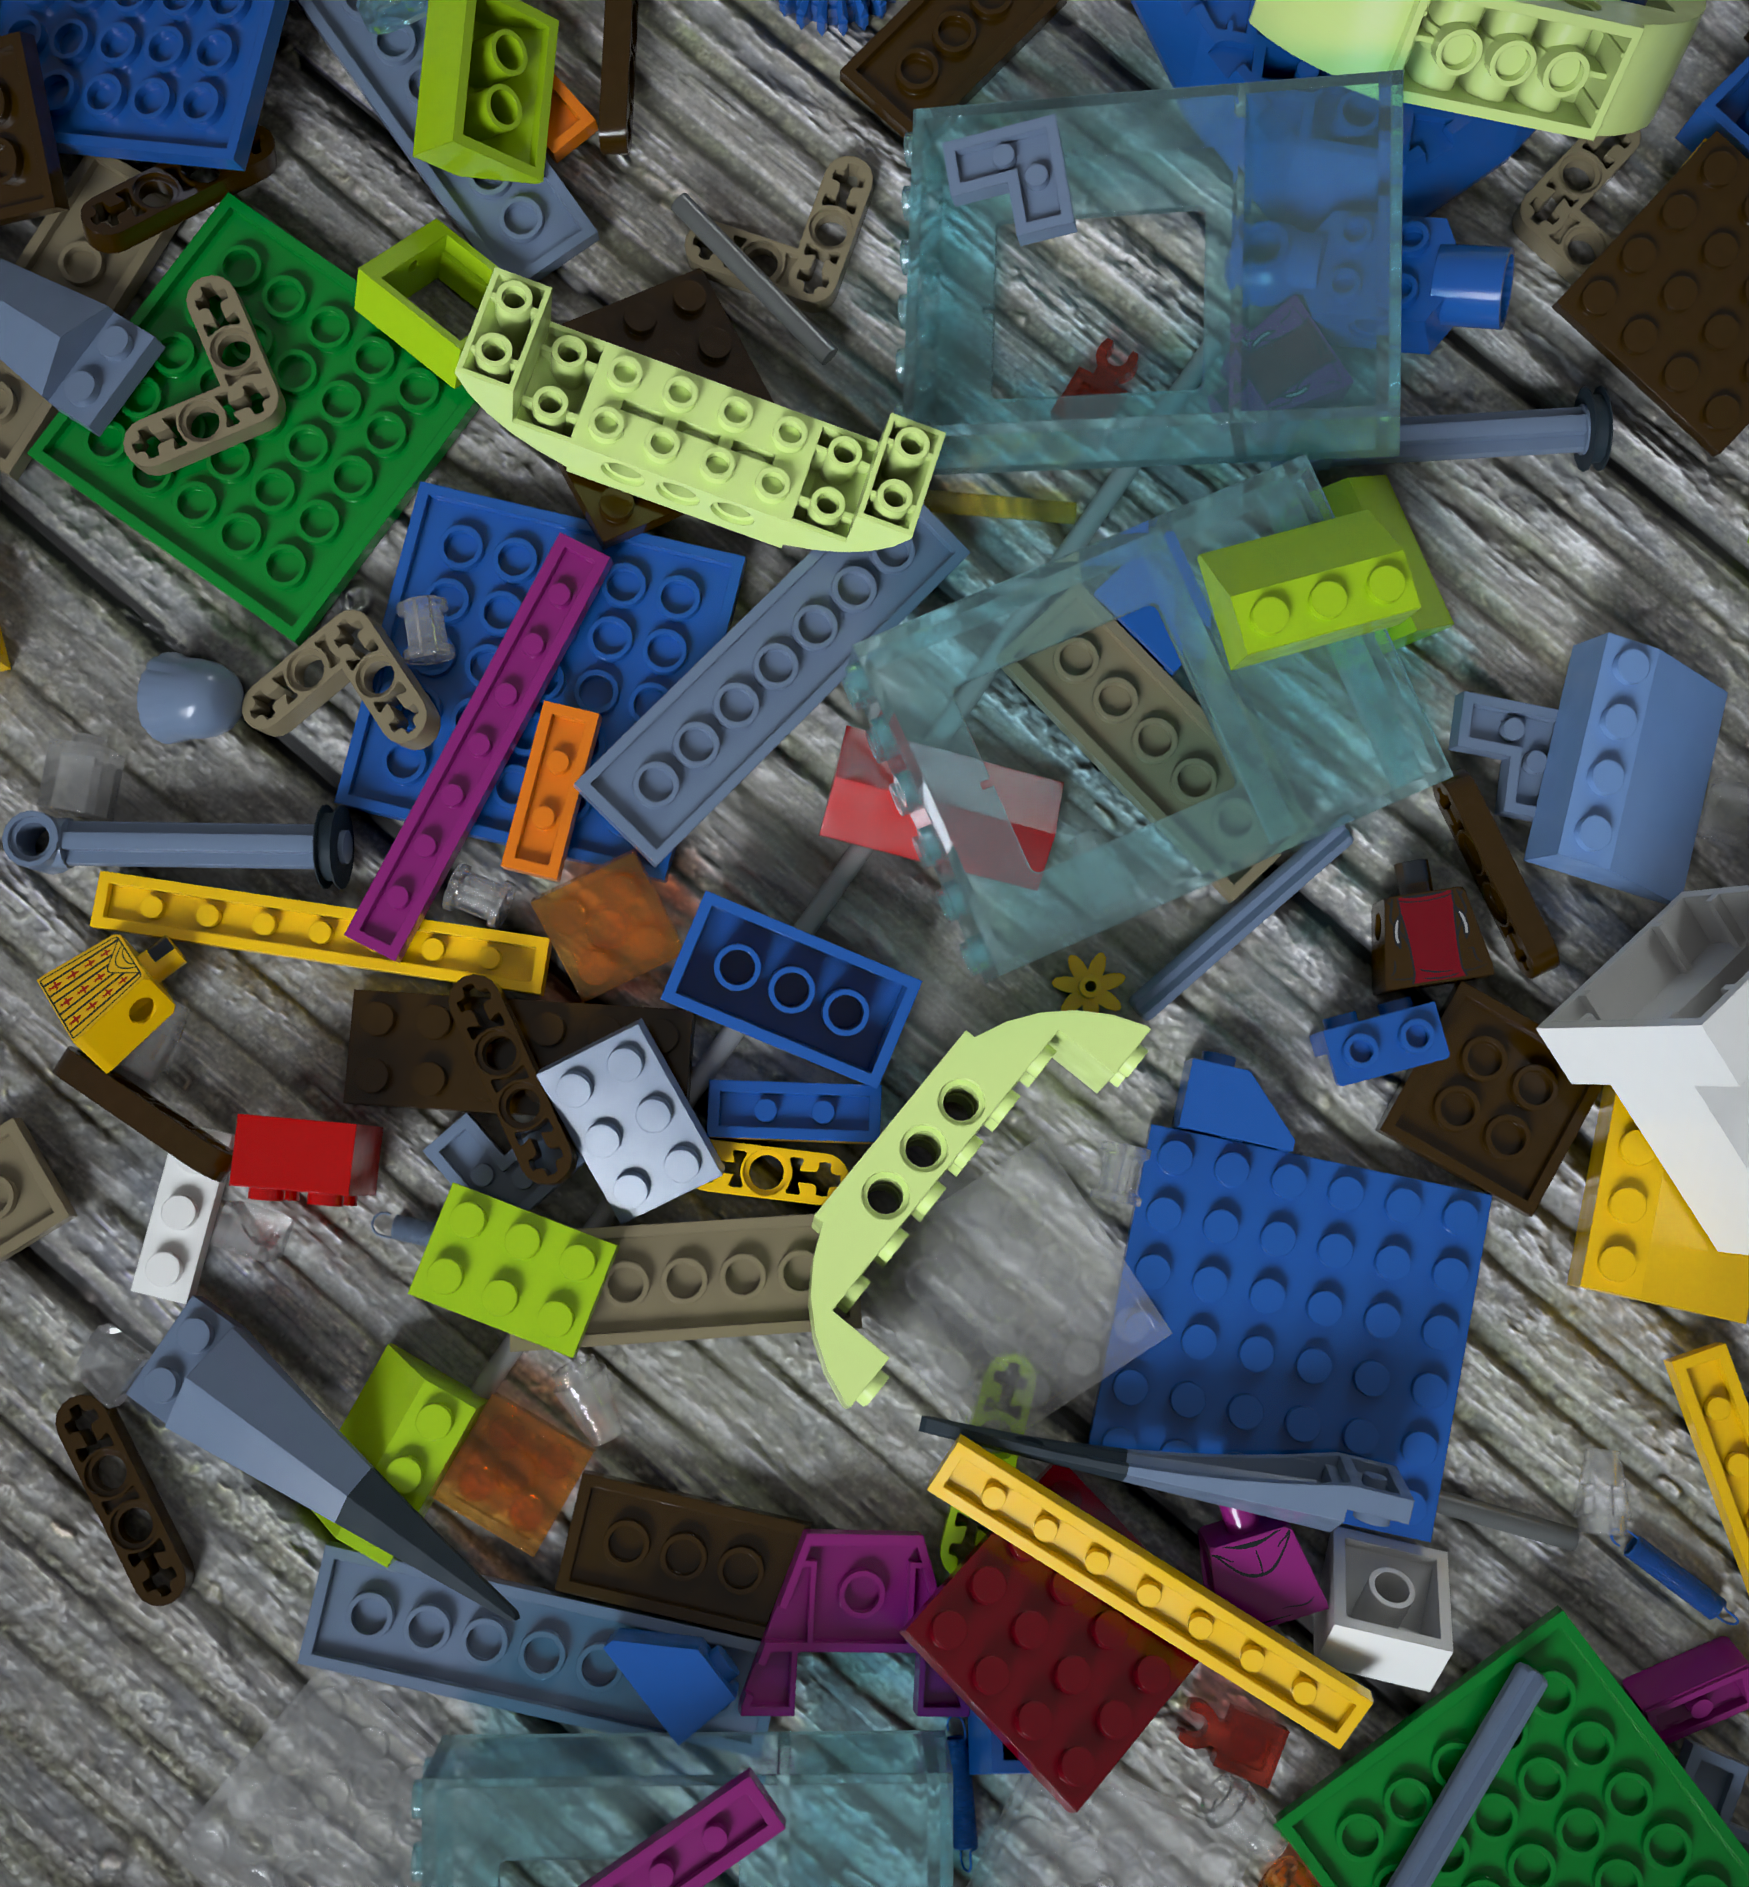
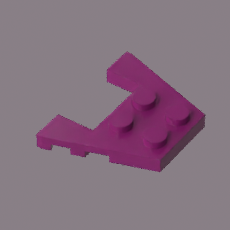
M803 1529L738 1700L740 1715L794 1716L799 1652L915 1653L913 1711L917 1717H969L970 1707L899 1633L938 1589L924 1535L919 1531Z

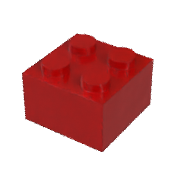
M238 1114L229 1186L249 1187L247 1199L284 1202V1200L300 1201V1193L308 1192L307 1204L335 1207L357 1206L358 1196L376 1195L383 1127Z

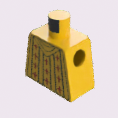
M113 934L37 979V982L73 1043L107 1074L174 1013L176 1004L163 986L162 981L188 961L167 935L139 954L122 935Z

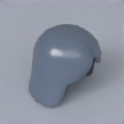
M164 652L149 660L146 670L141 674L137 692L139 720L142 727L146 729V732L154 740L163 744H176L192 739L217 737L231 730L240 720L244 691L236 674L219 663L186 657L177 652Z

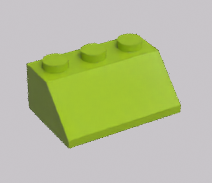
M428 0L413 157L460 177L529 184L543 182L559 20L520 0Z
M1387 475L1348 477L1298 497L1284 517L1288 530L1369 509L1404 549L1422 608L1397 626L1338 641L1350 668L1454 625Z
M1369 509L1202 553L1197 557L1231 671L1397 626L1422 608L1404 549Z
M389 1343L339 1431L424 1518L490 1399L478 1396L466 1385L398 1346ZM313 1511L336 1539L384 1567L388 1568L398 1559Z

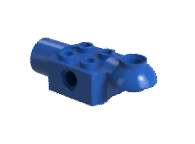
M1334 212L1315 234H1302L1292 226L1270 222L1259 223L1249 228L1232 245L1225 261V282L1231 295L1241 303L1259 309L1278 307L1296 296L1303 297L1307 313L1330 347L1430 355L1453 327L1503 329L1513 287L1515 251L1514 247L1456 244L1447 218ZM1276 256L1274 260L1268 263H1259L1266 257Z

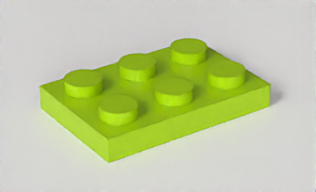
M453 1182L408 1294L568 1357L576 1358L620 1246Z

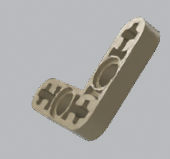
M1640 130L1634 133L1617 135L1621 140L1620 143L1613 146L1602 160L1595 153L1605 138L1607 139L1611 136H1596L1594 141L1579 138L1525 195L1513 214L1512 226L1517 237L1571 285L1591 264L1582 265L1573 261L1568 253V244L1573 241H1583L1589 244L1594 251L1596 259L1613 241L1608 234L1582 213L1581 210L1630 159L1640 144ZM1572 167L1583 170L1589 178V188L1582 191L1571 189L1564 182L1563 171ZM1552 197L1558 205L1547 221L1544 220L1539 225L1534 223L1531 219L1533 214L1540 212Z
M848 155L839 157L829 164L798 248L719 222L715 223L750 259L759 255H766L774 259L777 263V269L769 279L800 310L811 313L825 311L832 306L837 298L872 200L873 175L871 168L864 160ZM848 176H853L857 178V187H853L850 190L845 210L838 206L840 202V183H845ZM830 222L841 225L847 233L842 243L832 247L823 245L816 238V232L819 227ZM690 229L686 235L684 246L688 264L692 271L701 268L708 280L753 294L714 253L710 256L709 260L702 259L699 247L707 248V246ZM816 259L824 262L822 268V286L824 287H817L813 294L805 292L803 281H810L816 269Z
M210 275L201 277L192 284L186 298L189 313L220 386L140 419L129 427L123 442L125 453L140 470L148 475L161 476L169 474L271 431L281 423L285 416L286 404L284 396L244 302L231 283L220 276ZM218 295L221 298V309L230 325L220 327L219 322L209 310L211 307L209 299ZM237 341L249 344L251 349L250 357L244 364L236 367L223 364V351L228 345ZM256 393H260L265 399L263 401L264 411L259 414H255L250 408L252 406L251 396ZM230 404L236 411L234 415L240 421L238 424L234 425L232 418L223 406ZM206 412L217 414L220 423L215 434L203 439L192 435V422L198 415ZM177 426L178 432L187 442L186 446L181 447L175 440L178 437L171 430L172 427ZM156 436L161 442L158 445L159 455L151 458L145 452L149 449L147 440Z
M354 609L345 610L336 615L255 683L246 693L242 702L243 717L251 727L273 737L284 736L351 682L382 732L398 745L410 750H422L431 745L437 738L441 727V718L438 710L384 628L376 620ZM357 629L360 630L357 634L358 639L364 648L371 652L366 656L352 647L355 642L352 633ZM322 660L324 673L321 680L312 687H306L304 684L306 668L312 662ZM385 666H392L394 671L392 685L386 691L375 694L373 690L375 674ZM295 693L298 694V697L296 699L291 697ZM274 699L276 700L273 704L275 714L272 718H268L267 716L271 712L268 704ZM399 704H402L403 707L416 714L413 718L416 727L411 732L405 730L409 726L405 715L401 710L395 708Z

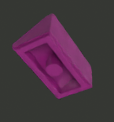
M1720 1636L1626 1677L1622 1681L1624 1691L1665 1745L1749 1709V1662L1726 1636Z

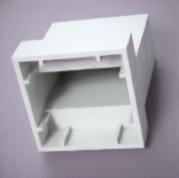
M1749 885L1681 892L1549 1015L1536 1030L1571 1084L1612 1086L1717 1251L1749 1255Z

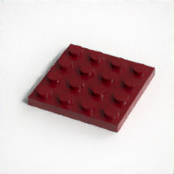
M1049 1464L1035 1479V1481L1147 1550L1070 1468ZM991 1530L899 1631L909 1644L1068 1813H1077L1199 1663L1195 1658Z

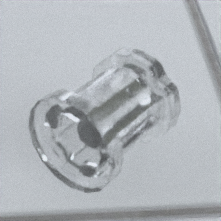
M425 595L411 597L397 603V615L404 618L408 648L403 652L406 664L419 666L433 665L449 661L456 656L455 647L447 641L444 613L448 611L449 607L448 600L445 597Z
M460 863L449 880L443 896L442 908L450 912L456 909L462 910L486 920L487 927L498 930L504 923L512 906L516 893V884L508 880L500 884L473 873L472 866Z
M1103 1140L1100 1150L1104 1152L1099 1183L1098 1187L1091 1189L1090 1197L1141 1208L1142 1199L1137 1194L1144 1161L1150 1159L1151 1150Z

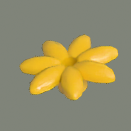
M1102 952L1093 958L1088 969L1080 958L1076 955H1070L1068 957V965L1073 977L1063 976L1052 980V985L1056 989L1071 993L1064 1000L1061 1011L1077 1010L1083 1005V1011L1099 1013V1004L1112 1011H1119L1121 1009L1119 1000L1107 990L1121 985L1126 977L1122 973L1103 975L1106 967V956ZM1089 982L1094 985L1095 989L1093 992L1086 990V983Z

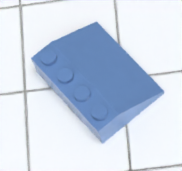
M1610 632L1573 645L1537 799L1535 816L1533 817L1523 861L1666 905L1681 892H1684L1728 692L1661 649Z

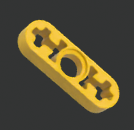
M710 1139L721 1161L736 1163L735 1151H745L747 1153L740 1169L743 1186L741 1188L732 1187L730 1184L735 1174L723 1173L722 1176L714 1179L713 1182L706 1183L697 1189L707 1192L823 1205L837 1187H830L827 1196L816 1195V1185L798 1182L800 1193L798 1195L787 1193L793 1178L791 1158H802L804 1162L801 1165L800 1171L818 1172L820 1163L831 1164V1173L839 1175L841 1182L849 1172L845 1164L838 1157L827 1153ZM765 1155L777 1158L784 1170L783 1179L780 1184L769 1190L757 1187L750 1176L753 1162Z

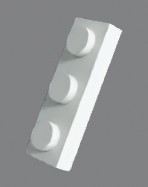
M198 1126L233 1150L235 1134ZM168 1153L131 1291L187 1304L192 1295H196L227 1177L223 1183L212 1180L191 1169Z

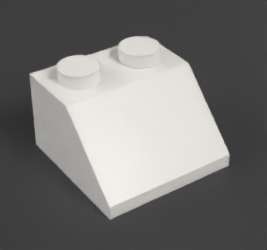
M1335 1528L1330 1532L1319 1585L1327 1600L1329 1609L1314 1613V1656L1338 1671L1430 1692L1453 1654L1448 1552L1347 1528Z

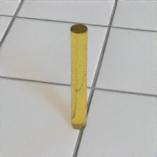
M929 489L923 503L934 513L1075 524L1077 502Z

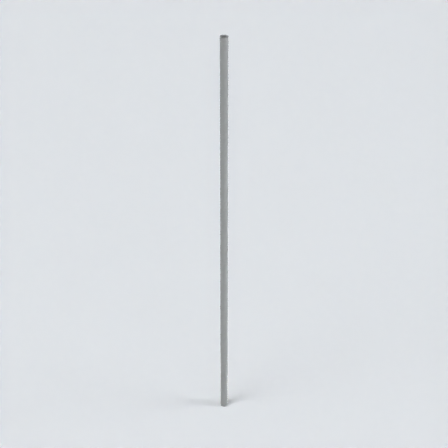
M1206 337L921 745L944 751L1001 668L995 663L996 657L1037 618L1223 352V347L1216 340ZM850 844L793 927L815 935L874 850ZM723 1026L692 1070L689 1101L692 1109L709 1087V1079L714 1080L745 1034ZM605 1196L582 1228L612 1226L617 1216ZM509 1333L470 1387L472 1392L482 1398L491 1399L524 1352H510Z

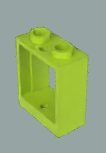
M435 218L358 268L354 309L452 388L456 389L462 383L456 376L455 369L468 336L462 340L457 339L407 298L439 278L476 309H479L494 268L498 266Z

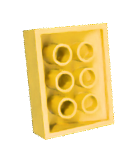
M1604 1085L1567 1285L1746 1324L1749 1310V1255L1717 1251L1612 1086Z

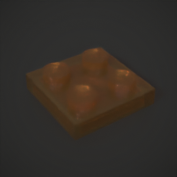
M635 849L532 898L530 902L583 1003L677 958L683 946V942Z
M495 1392L487 1402L435 1492L433 1499L534 1557L541 1548L596 1449L500 1393Z

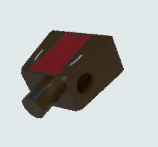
M1417 859L1395 864L1394 871L1399 896L1384 898L1374 903L1371 910L1373 996L1453 984L1459 981L1479 980L1494 975L1491 958L1464 888L1452 887L1434 890L1428 859Z

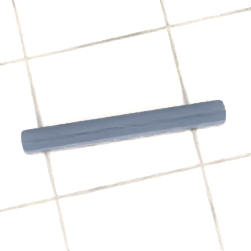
M1337 820L1331 821L1137 990L1129 998V1003L1133 1010L1145 1021L1154 1018L1345 851L1354 841L1349 830Z
M1521 1662L1515 1665L1386 1887L1432 1886L1548 1687V1680L1539 1671Z

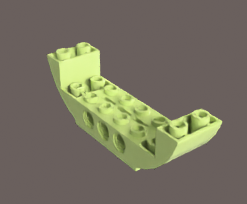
M1255 0L1249 23L1266 38L1297 58L1349 83L1381 94L1383 99L1594 141L1596 136H1617L1634 133L1647 127L1653 120L1706 10V0H1648L1645 6L1621 0Z
M498 267L494 268L456 366L455 374L469 395L486 413L534 449L566 466V471L782 548V545L820 551L864 552L894 547L912 539L946 435L945 432L891 413L878 442L551 322L552 287Z
M1067 1010L1040 1012L1006 1021L976 1037L966 1030L817 1211L811 1228L819 1233L810 1268L808 1297L812 1340L823 1374L843 1408H850L855 1401L863 1407L871 1402L889 1379V1376L881 1370L889 1360V1357L834 1312L836 1307L847 1314L871 1283L863 1275L870 1265L875 1261L884 1268L909 1236L901 1228L907 1219L912 1215L921 1222L947 1189L939 1182L941 1177L947 1170L957 1177L984 1143V1141L976 1136L979 1130L984 1125L993 1132L1021 1097L1013 1090L1019 1081L1029 1088L1051 1058H1053L1096 1093L1108 1082L1118 1088L1148 1053V1050L1140 1044L1151 1030L1148 1026L1112 1014ZM955 1102L962 1105L967 1111L969 1119L961 1121L951 1118L945 1112L943 1104ZM912 1146H920L926 1149L931 1154L933 1165L919 1167L913 1164L907 1157L906 1149ZM877 1190L891 1194L897 1205L896 1211L889 1214H881L875 1211L869 1204L868 1195Z

